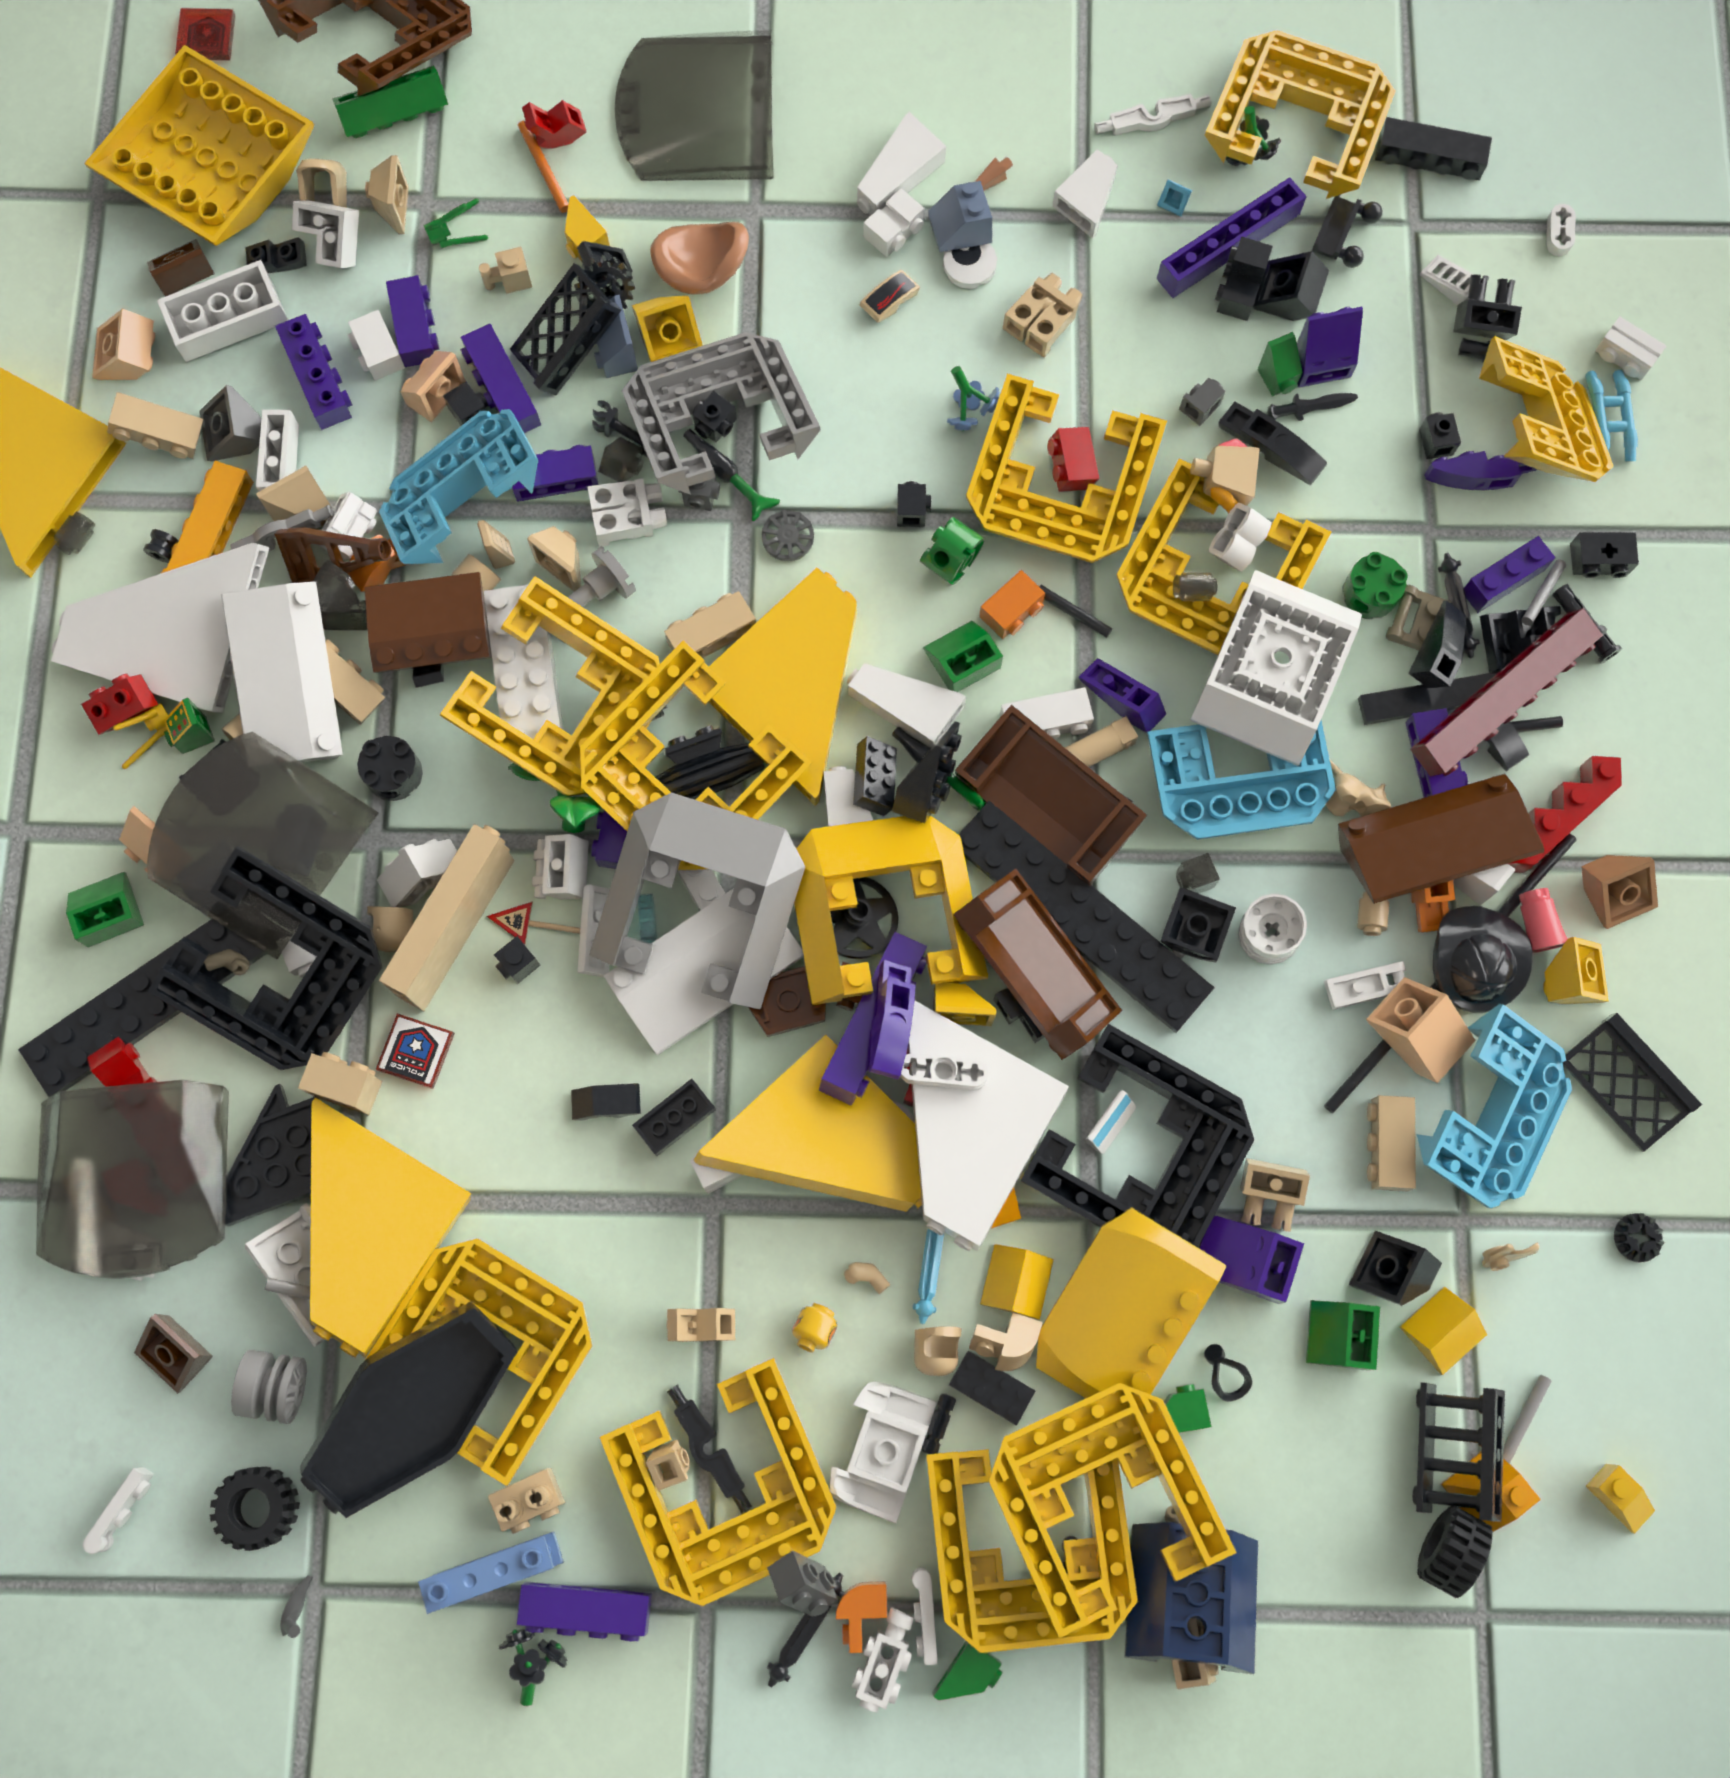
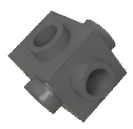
M715 475L713 479L688 486L690 494L678 490L679 493H682L684 506L711 511L714 499L719 497L720 483L716 482Z

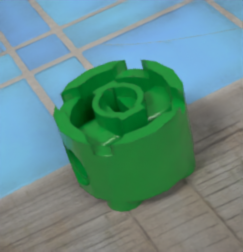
M951 517L945 527L940 526L931 538L934 544L931 549L928 548L923 553L920 562L945 581L954 585L965 574L963 571L966 567H970L983 547L984 538L958 519Z
M1372 552L1368 556L1362 557L1353 566L1342 587L1346 606L1353 611L1361 613L1364 619L1386 616L1395 608L1403 596L1408 578L1407 571L1393 558L1382 555L1379 552Z

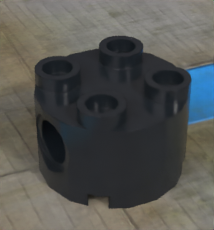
M383 736L374 740H368L363 744L357 762L358 772L372 793L383 800L397 801L407 798L414 788H418L423 775L422 766L407 741L399 737Z

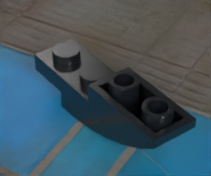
M1234 401L1218 422L1220 429L1251 447L1260 448L1259 451L1264 453L1265 460L1310 486L1327 466V461L1311 446L1259 409L1253 412Z

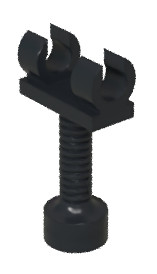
M599 400L597 405L606 409L607 412H597L593 409L592 413L597 421L605 422V424L599 425L596 421L592 420L593 428L597 432H604V435L608 438L613 431H617L620 435L622 434V436L641 446L643 449L642 454L648 457L638 432L630 427L628 428L626 424L618 420L619 409L615 407L611 409L608 402Z

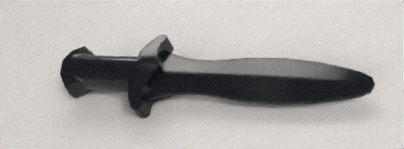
M1334 393L1316 399L1305 400L1299 399V394H1296L1290 404L1280 406L1271 404L1268 407L1267 414L1275 420L1278 417L1294 414L1298 421H1302L1304 419L1303 415L1308 412L1347 405L1358 399V395L1354 393Z

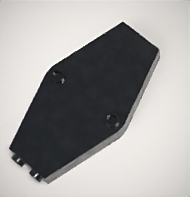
M470 1301L369 1356L357 1369L300 1465L302 1478H300V1481L310 1492L314 1493L317 1490L325 1498L323 1503L332 1513L337 1514L340 1512L347 1518L449 1461L461 1449L516 1355L517 1349L515 1345Z

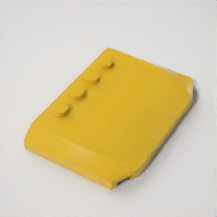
M1132 1207L1123 1214L1101 1226L1041 1326L1038 1337L1036 1368L1084 1398H1088L1118 1383L1151 1395L1219 1283L1226 1264Z

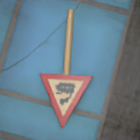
M533 901L486 916L512 936H518L523 944H526L529 926L580 934V928L531 921Z

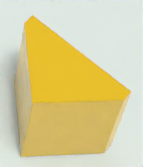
M994 1244L980 1305L1040 1320L1054 1259L1026 1249Z
M1446 1287L1441 1288L1399 1326L1441 1375H1444L1487 1336L1476 1310Z

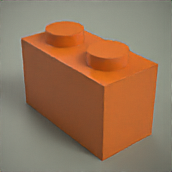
M1020 570L981 605L979 617L1003 640L1008 634L1015 635L1024 625L1023 621L1029 615L1034 617L1042 610L1045 592Z

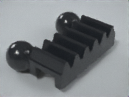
M1341 195L1334 196L1312 251L1335 260L1338 257L1342 258L1345 266L1355 268L1363 262V250L1355 245L1347 248L1343 247L1354 218L1358 213L1365 223L1374 224L1381 219L1383 210L1381 205L1374 201L1364 204L1361 203L1362 200L1357 199L1356 203L1341 198Z

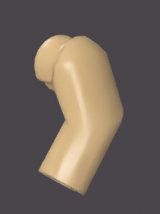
M854 1262L844 1272L847 1282L855 1284L858 1281H869L878 1294L890 1286L878 1268L871 1263Z

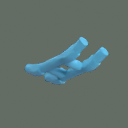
M1622 370L1613 372L1612 377L1615 382L1617 396H1603V386L1596 372H1587L1585 378L1588 383L1593 410L1608 452L1610 448L1609 432H1624V462L1636 461L1638 436L1637 430H1635L1630 396L1631 387L1628 379L1625 378ZM1605 407H1620L1622 421H1607Z

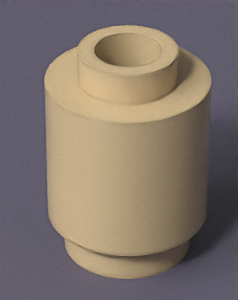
M1363 892V898L1359 900L1357 928L1363 930L1365 935L1379 936L1381 932L1388 929L1389 901L1385 900L1373 904L1367 892Z

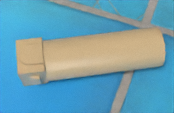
M1127 716L1065 748L1090 767L1135 745L1138 735Z

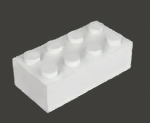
M261 260L157 300L174 344L185 362L275 328V325L288 321L271 278Z

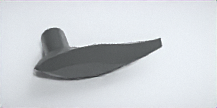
M308 1575L299 1584L284 1608L280 1622L283 1636L288 1635L290 1638H295L300 1634V1627L296 1621L304 1607L306 1592L313 1578L312 1576Z

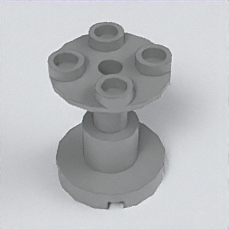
M603 546L591 554L597 568L582 578L585 584L568 596L569 599L582 607L595 597L601 601L614 590L625 599L636 592L633 582L627 585L625 580L629 576L624 568L608 550L604 552Z

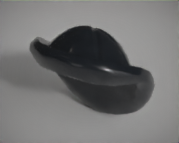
M1482 906L1459 907L1449 911L1442 918L1434 943L1432 968L1438 990L1448 995L1454 1007L1471 1013H1485L1492 1010L1498 1004L1506 1006L1523 991L1532 971L1533 951L1527 934L1518 923L1500 912Z

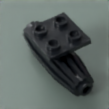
M710 725L697 730L695 733L696 737L686 740L684 735L668 741L669 747L665 748L664 753L676 765L655 778L671 793L696 800L707 787L714 793L723 791L765 769L764 761L748 747L749 743L720 748L721 728L714 730L713 726Z

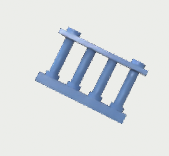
M554 1531L434 1574L429 1578L418 1581L426 1612L429 1614L553 1569L554 1566L564 1563Z

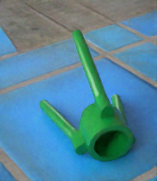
M475 198L466 204L463 203L442 217L424 224L423 226L432 245L434 246L439 243L441 249L450 245L488 240V235L447 239V236L451 235L447 222L478 204L479 199Z

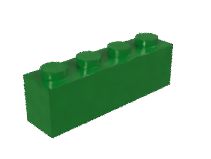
M435 66L400 76L383 87L357 96V90L332 98L346 137L352 136L353 138L365 136L368 130L374 128L379 130L387 129L393 125V122L402 119L405 122L412 121L418 118V114L423 112H439L443 110V106L448 105Z

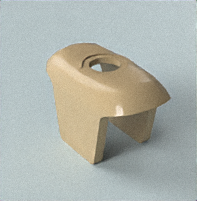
M324 159L302 160L296 169L300 201H315L314 176L317 172L328 171L331 179L333 205L347 208V172L341 163Z

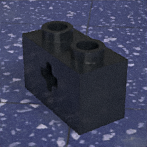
M1579 532L1570 543L1573 575H1583L1585 578L1611 575L1613 578H1622L1628 576L1639 564L1636 532Z

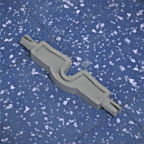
M327 505L315 512L307 509L285 520L267 523L258 528L254 534L230 545L231 550L250 543L269 547V551L274 550L276 546L274 534L278 530L301 527L317 529L321 527V521L334 516V511L331 506Z

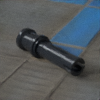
M1568 584L1561 586L1552 594L1566 613L1584 608L1603 636L1594 643L1596 647L1593 649L1599 657L1598 661L1600 664L1610 660L1623 649L1620 645H1616L1606 633L1608 629L1602 624L1599 625Z

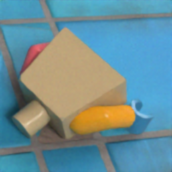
M1238 439L1226 441L1214 447L1206 460L1194 458L1190 474L1204 477L1203 492L1211 496L1229 514L1238 502L1247 506L1255 497L1260 448L1248 447Z

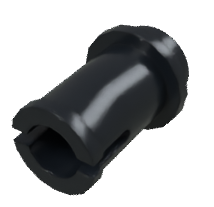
M1462 338L1458 355L1482 359V363H1484L1490 341L1483 343Z

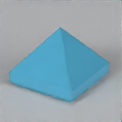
M1168 179L1157 206L1182 216L1192 190Z

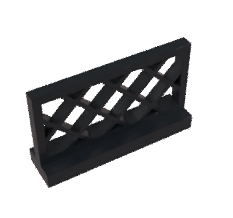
M573 263L511 346L510 351L535 379L533 383L539 390L557 395L621 312V309L615 302L610 301L578 264ZM578 275L580 278V290L572 291V281ZM594 294L597 299L587 309V295ZM580 296L579 310L571 311V297ZM560 298H564L563 312L555 313V304ZM579 316V323L570 331L571 317ZM556 318H563V332L555 333ZM543 320H547V334H539V325ZM563 337L562 345L557 352H554V339ZM547 339V353L539 354V340ZM527 341H531V355L525 356L521 349ZM538 359H546V366L539 373Z
M1618 1013L1609 1015L1596 1029L1565 1054L1566 1061L1563 1062V1066L1642 1152H1645L1689 1113L1696 1111L1703 1105ZM1603 1031L1612 1039V1052L1595 1050V1039ZM1590 1043V1050H1584L1583 1048ZM1617 1046H1618L1623 1052H1617ZM1577 1053L1590 1054L1589 1071L1577 1070L1569 1060ZM1595 1054L1611 1055V1073L1594 1071ZM1617 1056L1630 1058L1633 1062V1074L1616 1073ZM1638 1068L1644 1075H1638ZM1582 1074L1589 1075L1588 1081L1584 1078ZM1594 1075L1611 1076L1610 1094L1598 1093L1595 1090ZM1616 1077L1632 1078V1096L1615 1094ZM1638 1079H1649L1654 1084V1097L1637 1096ZM1661 1092L1666 1098H1659V1093ZM1603 1097L1610 1098L1609 1104ZM1615 1098L1632 1099L1631 1117L1618 1115L1615 1111ZM1637 1100L1654 1101L1653 1119L1636 1117ZM1659 1102H1670L1679 1113L1670 1120L1659 1119ZM1624 1120H1631V1126L1629 1127ZM1636 1121L1653 1122L1652 1136L1645 1142L1636 1134ZM1658 1123H1666L1658 1130Z

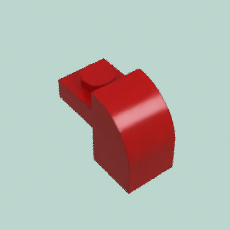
M564 100L560 101L549 111H545L531 102L522 107L525 126L530 133L535 134L538 146L554 149L569 145L587 132L580 110Z

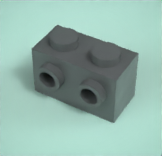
M793 1550L767 1567L778 1599L785 1605L813 1617L826 1612L829 1608L828 1606L838 1600L834 1591L836 1586L834 1578L826 1570L825 1566Z

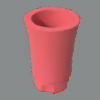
M1548 888L1535 889L1520 894L1519 898L1522 904L1520 909L1533 953L1562 947L1568 938L1559 920L1554 900L1550 899Z

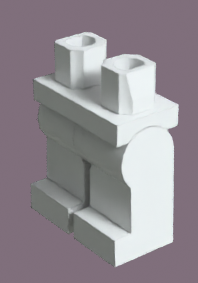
M643 478L635 479V482L624 481L587 486L598 547L610 545L609 542L621 539H634L644 535L645 537L653 536V529L667 526L665 509L649 510L648 504L663 502L660 483L644 485Z

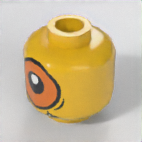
M817 1303L802 1308L792 1328L794 1337L799 1340L797 1345L811 1353L815 1349L823 1350L827 1348L838 1326L834 1318V1312Z

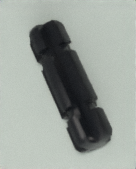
M941 1394L937 1403L939 1407L934 1411L926 1433L929 1435L927 1439H924L921 1448L924 1453L938 1454L941 1445L939 1441L940 1439L943 1440L951 1417L949 1415L950 1410L953 1411L956 1399L950 1395Z

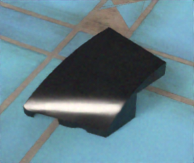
M1561 606L1542 607L1533 624L1529 626L1522 622V618L1527 610L1479 616L1489 672L1501 671L1553 626L1556 616L1561 614Z

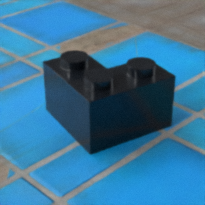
M1241 236L1238 247L1232 246L1222 276L1227 278L1225 285H1219L1215 300L1220 301L1216 312L1248 321L1273 248L1272 245Z

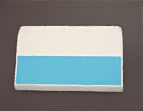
M1122 1090L1116 1095L1085 1139V1143L1100 1154L1106 1152L1136 1109V1105L1125 1091Z

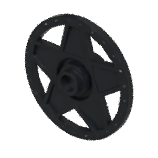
M869 877L853 879L857 907L830 911L832 923L835 924L833 930L838 955L852 959L869 958L882 952L888 946L894 932L897 931L899 920L895 901L886 888ZM861 883L876 890L883 898L866 899ZM891 913V928L885 939L877 922ZM858 938L872 949L854 951L844 948Z

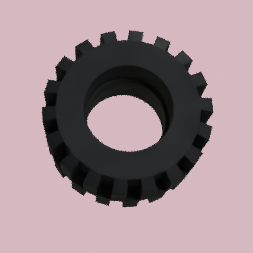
M266 1466L251 1467L234 1472L233 1476H227L222 1481L224 1485L217 1487L214 1494L218 1495L217 1499L211 1500L210 1507L215 1508V1514H210V1521L217 1522V1526L213 1530L216 1535H223L221 1541L224 1544L231 1543L233 1544L232 1548L236 1550L245 1549V1551H253L276 1544L282 1540V1536L290 1533L292 1530L290 1525L296 1523L298 1518L294 1513L296 1509H300V1502H295L294 1496L299 1495L297 1488H291L290 1485L293 1481L289 1477L284 1478L282 1476L284 1472L278 1469L272 1470V1467ZM251 1489L262 1491L266 1495L270 1506L266 1521L258 1528L247 1524L241 1513L242 1500Z
M1455 1505L1448 1507L1433 1523L1424 1540L1418 1558L1417 1574L1419 1578L1454 1598L1464 1595L1474 1585L1488 1559L1493 1536L1491 1525Z

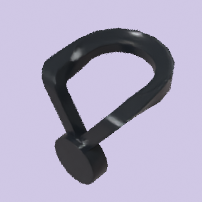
M1212 1344L1208 1346L1204 1351V1356L1207 1362L1213 1365V1390L1223 1401L1230 1402L1242 1398L1251 1389L1253 1383L1247 1367L1239 1362L1225 1358V1351L1220 1345ZM1220 1363L1237 1369L1244 1377V1383L1238 1390L1231 1393H1226L1222 1390L1219 1383Z

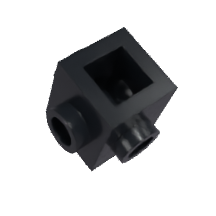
M715 391L704 402L700 401L695 406L692 414L695 431L704 439L710 438L715 443L722 436L726 437L730 433L733 423L737 420L735 406Z

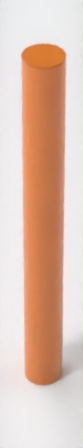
M524 121L519 122L518 128L560 212H567L568 202L540 146H538L534 134L528 131Z

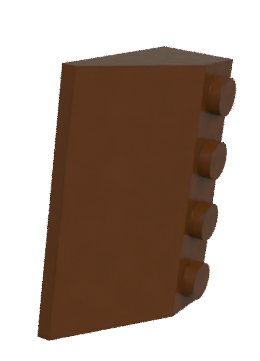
M480 572L365 587L368 643L374 673L492 658Z

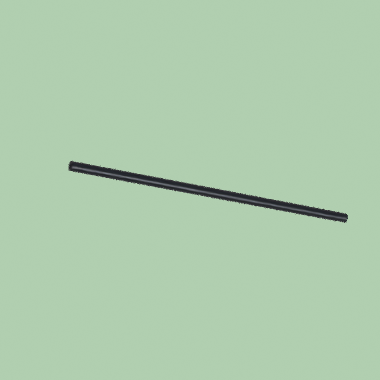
M1569 833L1559 842L1497 912L1509 917L1521 903L1519 895L1531 891L1577 841L1576 837ZM1434 982L1430 988L1439 991ZM1383 1039L1326 1102L1324 1107L1333 1114L1392 1047Z

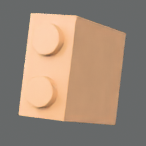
M1406 977L1398 983L1366 1019L1416 1074L1435 1083H1438L1476 1041L1447 994Z

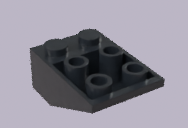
M955 721L942 734L898 785L892 812L925 823L931 814L937 813L941 801H946L951 787L947 784L948 777L952 776L956 765V760H953V754L958 750L962 735L958 734L959 722Z

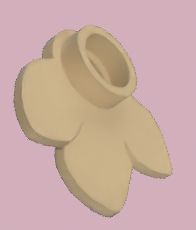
M1537 1242L1529 1248L1517 1251L1511 1244L1488 1249L1482 1253L1484 1257L1482 1264L1486 1268L1491 1267L1492 1271L1505 1269L1510 1266V1261L1536 1254L1539 1250V1244Z

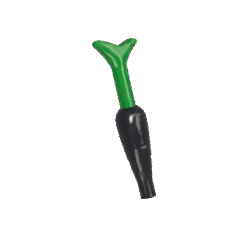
M688 429L684 433L683 437L693 446L698 454L706 451L717 478L724 483H732L751 502L752 521L757 520L763 510L779 505L780 499L762 496L752 489L738 475V467L734 462L714 446L700 438L692 429Z
M897 727L892 733V736L903 745L916 762L930 748L908 735L900 727ZM952 774L951 777H948L947 784L974 809L980 811L986 803L983 798L970 789L957 776Z

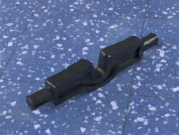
M679 1385L674 1386L673 1389L679 1399L672 1389L668 1390L667 1393L677 1407L674 1410V1414L689 1436V1448L692 1457L702 1469L711 1472L725 1497H732L742 1514L746 1509L740 1499L747 1509L752 1507L742 1490L745 1487L744 1482L737 1473L725 1448L715 1451L711 1455L704 1452V1445L716 1436V1432L701 1414L694 1401H687Z

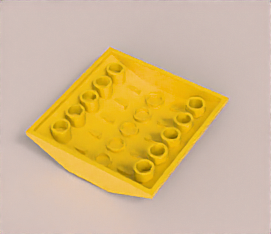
M184 45L84 164L94 172L217 246L256 222L286 186L315 125L309 119Z

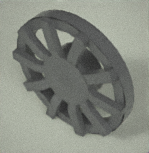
M790 510L777 512L767 519L762 528V543L765 550L772 557L781 561H795L802 558L810 551L814 542L812 524L800 512ZM783 517L784 525H781L777 519ZM787 517H794L791 524H788ZM798 520H801L804 524L796 528V523ZM773 523L778 530L768 528ZM808 528L809 535L799 534L800 531ZM766 533L777 535V537L767 541ZM799 539L809 540L806 547L799 542ZM778 542L779 545L776 551H774L769 545ZM797 546L801 551L793 554L792 548ZM782 548H788L789 555L780 554Z

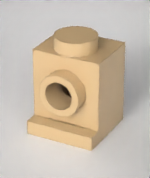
M677 1439L654 1448L646 1464L658 1491L688 1479L686 1473L690 1468L689 1456L686 1450L679 1445Z

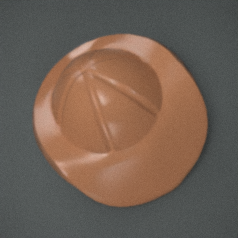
M739 222L674 226L661 232L652 242L650 249L652 262L658 275L674 289L687 294L709 293L721 287L736 274L747 252L749 235L745 226Z

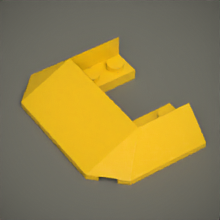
M1494 336L1490 341L1479 379L1520 394L1528 414L1526 416L1519 413L1512 421L1518 442L1503 457L1546 473L1596 482L1613 467L1586 388L1578 381L1573 384L1572 380L1563 373L1566 369L1558 361Z

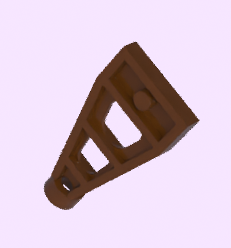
M305 527L280 529L274 534L292 583L316 581L317 585L375 562L388 561L391 557V545L386 538L367 539ZM310 544L325 546L331 564L318 567ZM338 545L351 546L355 560L343 562Z

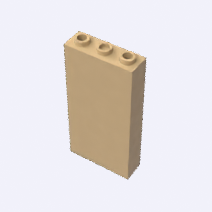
M473 824L378 979L398 998L422 1011L425 1010L514 863V859L509 853L510 849L504 845L505 841L499 837L500 833L490 826L484 825L481 828Z

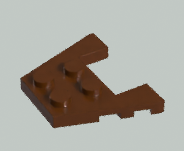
M805 966L781 972L770 979L761 1009L748 1007L767 1037L825 1022L826 1003L812 1005Z

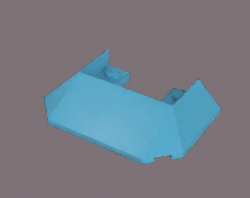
M510 409L501 410L500 414H491L489 411L478 412L393 479L389 488L393 491L389 502H383L379 513L403 564L443 563L436 545L443 542L452 533L445 517L486 485L496 498L510 490L518 481L531 494L533 493L538 458Z
M1320 721L1299 766L1267 753L1270 771L1222 778L1215 777L1206 727L1197 724L1147 732L1162 814L1197 840L1311 824L1336 791L1322 721Z
M1498 1004L1468 1027L1470 1032L1478 1037L1470 1057L1498 1076L1476 1126L1456 1112L1445 1110L1433 1136L1417 1134L1423 1164L1487 1208L1501 1205L1500 1202L1508 1199H1517L1524 1196L1572 1091L1570 1078L1565 1077L1563 1062L1566 1061L1564 1049L1503 1004Z

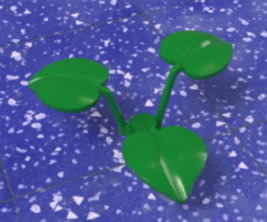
M515 763L508 766V770H511L512 773L522 779L541 781ZM556 790L557 796L550 800V807L562 819V829L570 833L584 831L586 819L596 815L600 811V806L589 795L588 797H571L563 795Z

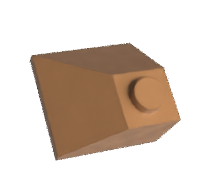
M1606 855L1581 866L1584 891L1604 928L1609 929L1658 907L1655 863L1651 857Z

